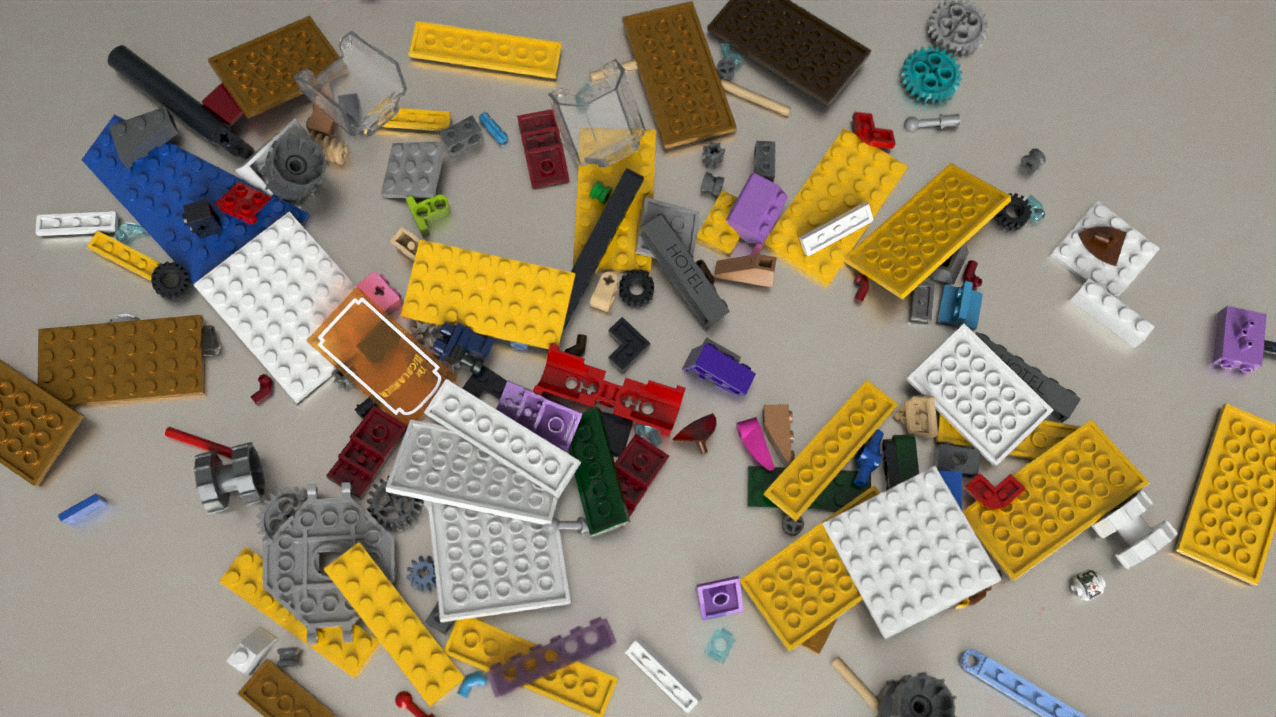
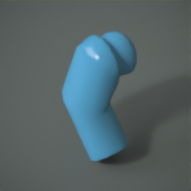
M481 671L466 675L457 693L467 698L472 686L477 684L483 686L486 684L487 676Z

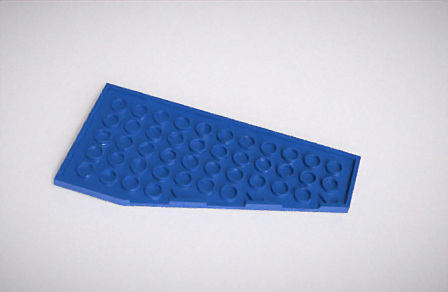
M115 114L82 158L86 166L178 265H183L184 269L186 268L189 278L193 283H196L288 212L303 227L310 217L309 213L284 200L280 201L274 195H271L272 199L255 215L258 218L256 224L249 225L242 219L239 220L237 217H232V215L222 212L215 203L236 183L241 182L251 188L258 189L243 179L168 141L160 147L156 146L148 152V156L139 158L128 169L119 159L109 128L110 125L125 121V119ZM207 199L219 214L223 232L200 239L196 233L191 232L189 225H185L182 214L185 213L183 205Z

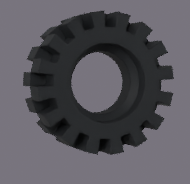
M1009 193L1011 201L995 215V222L1000 221L998 226L1001 227L1003 224V229L1005 230L1010 227V231H1013L1015 228L1016 230L1020 229L1026 224L1032 214V211H1030L1031 205H1027L1029 203L1028 199L1024 201V196L1021 195L1019 198L1017 193L1013 196L1012 193ZM1006 207L1016 208L1019 216L1016 218L1009 216L1006 213Z
M167 261L164 264L161 263L157 268L155 267L152 273V287L163 298H179L189 287V274L186 268H183V265H178L176 262L172 261V263H169ZM174 273L179 279L178 284L172 288L166 287L162 282L165 274Z
M633 269L632 273L628 271L627 275H623L622 280L619 282L620 298L622 297V301L624 303L627 302L628 306L634 305L633 308H637V305L643 307L644 303L647 305L649 300H652L655 285L653 278L649 277L647 272L644 274L643 270L636 272V269ZM634 282H639L644 286V291L639 295H634L629 290V286Z

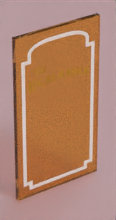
M358 286L353 289L347 298L306 340L387 414L407 426L410 419L417 421L424 414V411L446 379L453 382L457 378L451 370Z

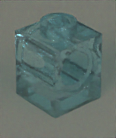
M724 628L721 631L716 629L704 654L723 664L736 639L732 638L733 634ZM717 639H723L726 642L725 650L720 651L715 647Z

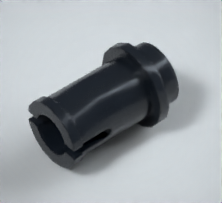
M371 394L360 405L357 404L354 410L361 418H364L371 408L381 404V401Z

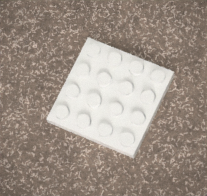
M1097 201L1052 252L1050 257L1083 283L1090 278L1118 299L1160 248ZM1093 227H1111L1127 232L1116 267L1093 256L1082 244L1078 233Z

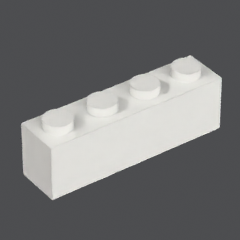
M1090 278L1080 286L1070 299V301L1133 348L1141 344L1155 327Z

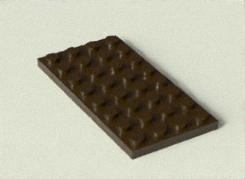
M729 0L707 26V31L826 106L832 103L871 55L872 51L790 0Z

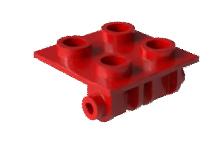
M238 182L215 205L219 206L222 212H226L232 215V217H237L239 220L242 219L250 225L256 224L258 218L255 215L272 197Z

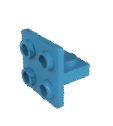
M965 281L961 287L944 285L938 322L959 327L965 324L969 329L976 330L983 294L972 291L973 283Z

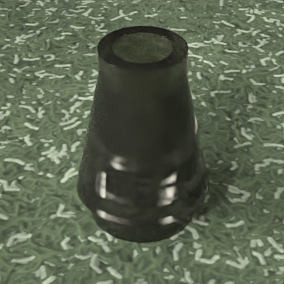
M206 325L202 328L203 332L199 350H201L204 356H215L220 350L215 327Z

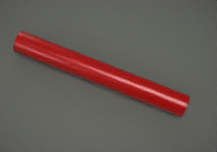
M168 427L165 431L166 437L207 451L216 450V454L232 459L233 450L231 447L172 427Z

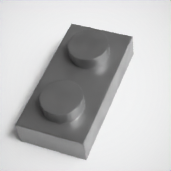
M922 282L913 290L910 320L931 322L935 283Z

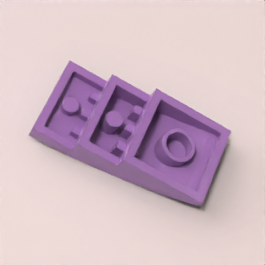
M509 380L505 385L496 410L565 451L569 449L583 414L545 395L534 393L533 390Z

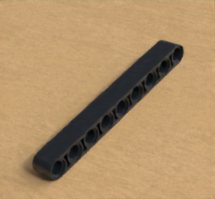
M626 168L571 271L576 273L563 330L572 317L643 183L644 176Z

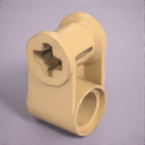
M605 272L602 274L591 297L590 306L606 312L610 311L618 289V278L615 273Z

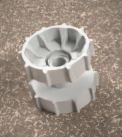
M1140 490L1092 525L1101 538H1105L1118 531L1128 543L1115 554L1116 558L1127 569L1158 552V550L1171 542L1179 534L1169 521L1164 520L1154 527H1150L1140 514L1154 504L1144 490Z

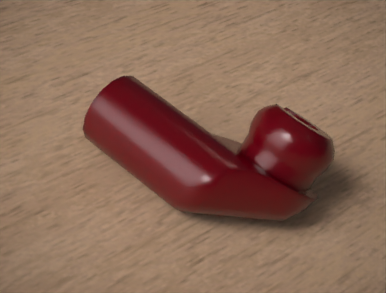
M969 260L963 276L966 281L973 283L972 288L980 287L982 279L975 275L978 263Z
M857 273L854 282L860 285L854 298L863 302L869 290V281L867 276Z
M267 374L259 376L260 388L250 396L255 404L261 402L272 392L273 381Z

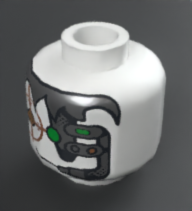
M1088 569L1076 574L1072 579V592L1083 600L1093 599L1104 592L1105 581L1099 572Z

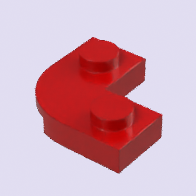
M854 112L852 120L855 133L862 142L873 147L894 148L896 142L893 130L875 128L871 113Z
M979 473L964 487L982 506L993 510L1009 506L1026 490L1011 474L994 487Z

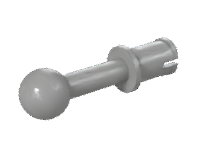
M940 114L939 118L918 120L916 117H908L904 122V127L907 131L913 132L918 127L940 125V129H943V127L960 126V114Z
M553 517L551 524H542L543 530L547 533H554L558 529H577L579 534L589 532L586 519L583 517H578L577 521H558Z

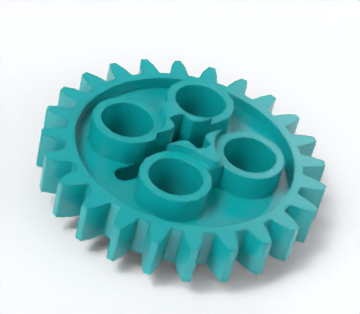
M929 45L927 50L922 46L920 51L915 49L913 54L909 53L908 57L905 58L900 77L904 78L902 84H908L905 90H912L911 96L918 95L917 100L923 97L925 103L928 99L932 103H934L935 99L942 102L943 97L948 100L949 96H953L955 91L958 90L962 80L960 77L962 71L959 70L961 65L955 64L957 58H950L952 53L945 54L946 49L940 52L938 46L935 50H932L931 45Z

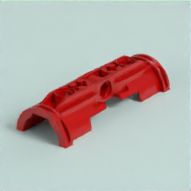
M550 344L546 366L540 381L533 389L534 393L543 395L546 392L594 407L596 403L614 409L613 414L661 430L660 435L670 437L684 397L685 387L677 385L675 389L648 380V384H644L626 377L623 386L604 380L606 371L584 364V358L560 351L559 346ZM569 379H574L577 381V386L570 389L566 386V382ZM581 382H583V387L590 388V386H594V390L596 392H591V394H587V390L584 388H581V392H579ZM628 398L632 399V403L636 405L638 404V401H641L639 404V411L635 410V405H629V407H626L625 402L623 401H627ZM643 405H652L653 412L645 414L642 411Z

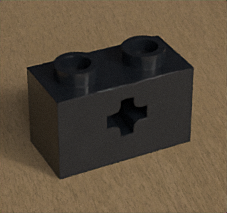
M207 199L183 205L185 212L182 214L185 225H189L191 232L196 233L200 239L223 232L219 214Z

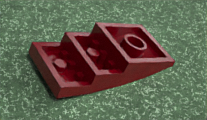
M223 83L201 101L205 107L230 126H233L243 115V112Z
M549 109L518 115L517 119L532 189L569 182L570 179L555 110Z
M373 406L350 435V441L338 455V461L327 473V479L342 487V483L350 482L352 494L362 499L389 460L408 426L378 407Z
M637 434L633 436L615 462L629 518L669 458L668 454Z

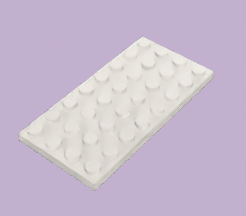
M411 419L386 485V492L539 524L552 523L558 502L556 496L445 426Z

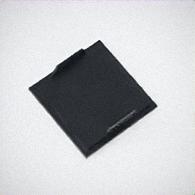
M601 411L612 454L619 458L626 448L633 420Z

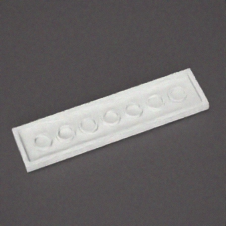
M448 379L444 381L424 411V414L557 498L560 497L581 464L576 458Z

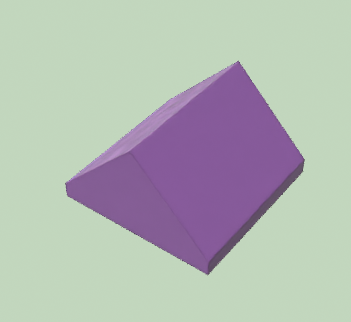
M739 576L696 585L695 590L702 620L744 611Z

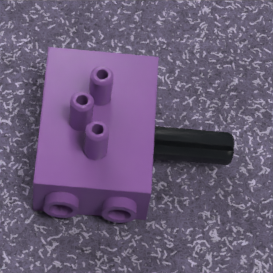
M1226 306L1220 310L1217 319L1213 363L1221 364V367L1224 368L1234 367L1239 368L1243 372H1253L1262 366L1263 352L1276 354V342L1265 340L1267 314Z

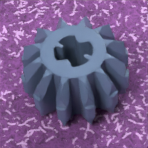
M428 555L424 561L423 556H419V563L412 560L411 563L414 565V568L407 567V571L413 574L406 577L407 580H413L410 586L414 588L418 585L417 590L420 592L423 590L424 585L428 592L431 591L430 584L437 587L432 557ZM427 569L429 575H425L423 578V576H421L420 573L421 571L425 572V570Z

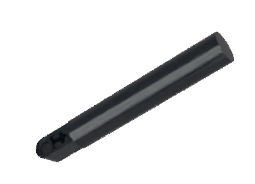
M120 45L110 52L107 62L111 68L161 106H166L169 112L214 146L220 145L242 161H245L255 152L250 144L231 131V126L129 48Z

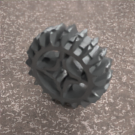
M380 479L382 485L379 487L377 484H374L373 487L376 489V492H369L373 499H367V503L372 505L367 508V511L373 512L371 516L380 525L382 524V527L385 529L390 525V530L395 531L396 525H398L399 530H403L404 523L410 527L411 523L409 520L412 519L415 522L418 520L414 515L415 513L418 515L422 514V511L417 509V507H423L424 503L418 501L421 500L418 498L386 492L387 482ZM385 493L387 500L380 508V500ZM391 495L394 499L397 500L398 507L400 510H398L397 507H394ZM409 498H411V506L406 513L404 511V505L409 501ZM397 512L400 517L391 519L384 517L383 514Z

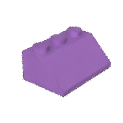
M751 173L726 221L746 243L764 244L788 196L779 185L755 173Z

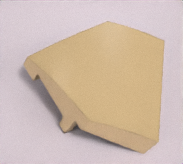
M915 395L911 399L906 400L903 407L893 415L897 421L900 420L904 424L908 434L915 433L918 436L932 438L938 436L934 396Z

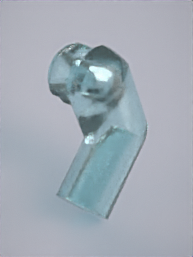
M124 223L115 231V237L118 241H124L132 233L143 234L144 225Z

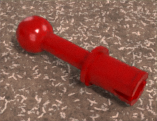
M401 691L396 695L395 704L401 709L407 708L416 717H435L433 713L427 715L413 703L409 692Z

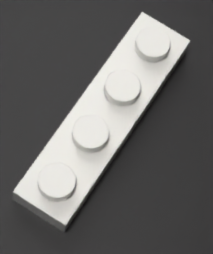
M864 202L799 237L804 254L810 256L874 221L869 204Z
M116 211L37 215L35 233L38 236L92 234L97 231L101 233L118 232L119 214Z
M640 637L625 652L687 714L703 698Z

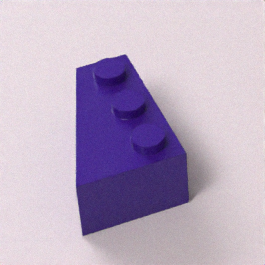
M705 343L693 348L682 368L686 372L691 369L699 373V378L705 380L707 377L717 383V387L738 397L747 394L756 375L748 365L736 362L733 356L721 353L711 343Z

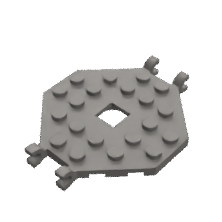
M350 482L342 483V498L317 499L318 487H316V484H307V500L301 505L302 507L293 516L291 515L279 527L280 529L263 544V588L307 627L308 645L318 644L317 628L343 627L344 643L353 642L352 626L360 619V616L327 573H319V553L341 552V555H343L360 542L392 584L395 581V538L351 498L352 485Z

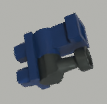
M445 322L439 333L448 337L447 342L437 338L431 349L440 354L438 359L445 360L451 365L461 363L470 367V372L477 375L484 363L483 360L488 356L495 340L490 337L485 338L464 327L459 322L456 326ZM465 353H468V354H470V355L476 357V359H475V360L471 359L470 357H468L467 355H465Z

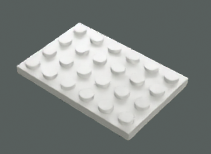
M965 324L906 378L921 395L934 396L935 409L976 450H979L994 467L1053 411L1036 392Z

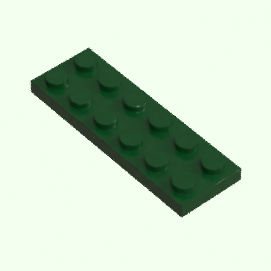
M595 407L583 412L568 449L569 455L581 462L574 474L589 534L592 537L631 523L601 410Z
M748 466L747 508L780 509L764 495V492L786 468L775 467V471H769L762 466ZM841 470L806 511L837 512L871 488V472L867 484L864 487H860L854 483L857 471Z

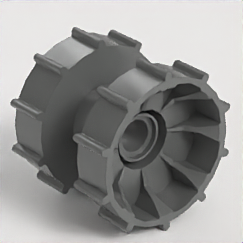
M290 132L287 137L282 138L280 141H274L272 152L269 151L266 156V163L260 173L263 174L267 185L265 189H269L278 196L280 201L282 199L296 200L299 203L308 194H314L316 191L315 185H320L323 181L322 175L329 163L326 162L322 151L324 147H320L309 138V135L306 137L292 135ZM290 165L297 166L299 171H293Z
M252 442L232 447V464L223 465L222 459L216 454V450L195 455L193 470L195 472L196 489H198L202 506L204 505L208 514L228 509L229 492L236 490L239 491V496L243 499L246 506L260 503L264 499L266 500L264 469L258 451H256Z
M926 672L918 673L915 677L905 675L898 680L886 681V687L882 690L880 696H876L879 714L876 717H957L955 716L954 704L956 696H952L950 690L944 684V679L928 676ZM914 702L918 705L917 713L913 709Z

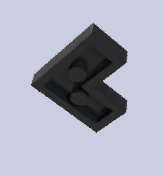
M623 317L608 330V333L621 344L608 359L623 373L650 347L651 343Z
M482 365L477 375L472 374L462 389L478 399H481L487 392L497 400H500L507 380L485 365Z

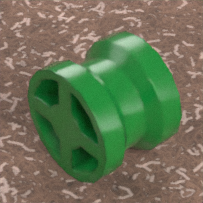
M597 181L591 189L589 197L599 200V203L604 205L610 198L613 188L603 185V182Z

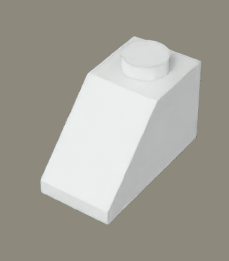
M259 626L240 642L226 662L241 673L251 675L277 638Z

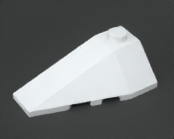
M295 118L235 170L245 182L268 196H271L273 193L269 189H265L267 185L260 171L266 163L268 152L273 150L272 144L274 141L278 142L282 138L287 137L290 132L292 135L305 137L308 133Z

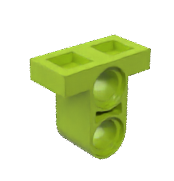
M412 195L405 198L423 238L430 235L428 225L448 217L451 212L448 199L444 195H436L417 204ZM439 205H445L442 209L437 208ZM423 212H426V213H427V214H426L425 216H423V217L419 216V215H420L421 213H423Z

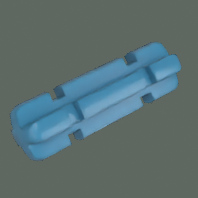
M487 112L480 114L479 121L497 138V141L500 144L506 142L508 135L490 118L491 116Z

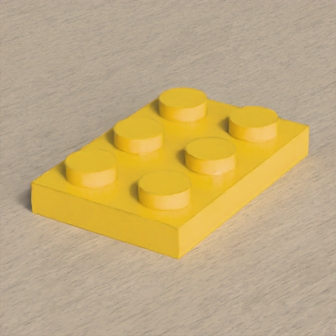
M722 190L698 232L696 240L730 257L741 237L727 223L726 219L738 197Z

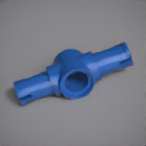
M878 429L856 455L855 461L858 462L857 466L859 469L854 483L857 486L864 487L867 484L870 472L876 470L882 461L883 455L880 454L879 446L884 433Z

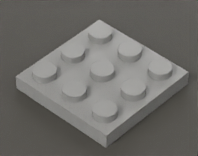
M443 142L392 143L381 196L384 198H406L411 195L413 198L435 197L446 145Z
M645 197L642 203L638 231L643 225L662 215L670 223L673 232L680 237L686 250L693 256L700 212ZM637 234L634 253L655 258L639 234Z

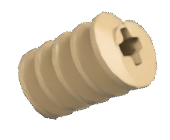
M314 131L309 134L310 139L315 141L320 147H324L322 151L325 155V160L337 162L340 165L345 163L349 153V145L344 146L343 140H340L337 144V138H333L330 142V136L326 135L323 140V134L321 133L317 137Z

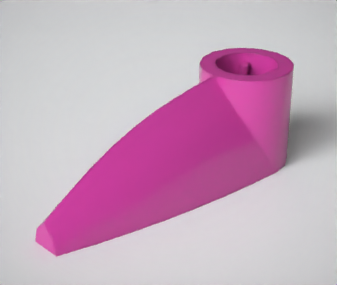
M753 417L737 422L738 435L751 455L766 469L775 471L758 419Z

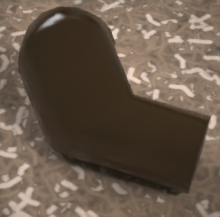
M704 260L696 261L698 267L704 271L705 277L714 285L715 279Z
M578 334L576 345L565 349L564 352L578 357L582 356L585 353L587 336Z

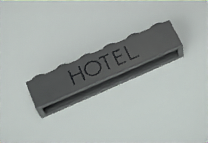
M659 215L642 226L637 233L705 329L730 312L727 303L717 294L715 286L708 281L702 268L698 267L693 260L692 254L683 246L680 237L673 232L668 220Z
M979 332L975 333L1053 409L1049 415L1062 423L1070 418L1081 400L1074 391L1065 389L1059 385L1057 380L1042 374L1040 369L1031 367L1021 357L1008 352L1004 346L992 342L987 335Z

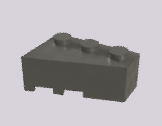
M166 106L109 126L119 159L128 169L139 158L148 156V152L156 146H162L179 134L174 118Z

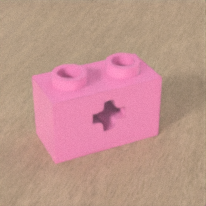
M373 271L356 286L377 311L385 318H388L403 305L400 299L402 295L395 287L391 289L388 286L390 282L383 274L379 276L376 271Z

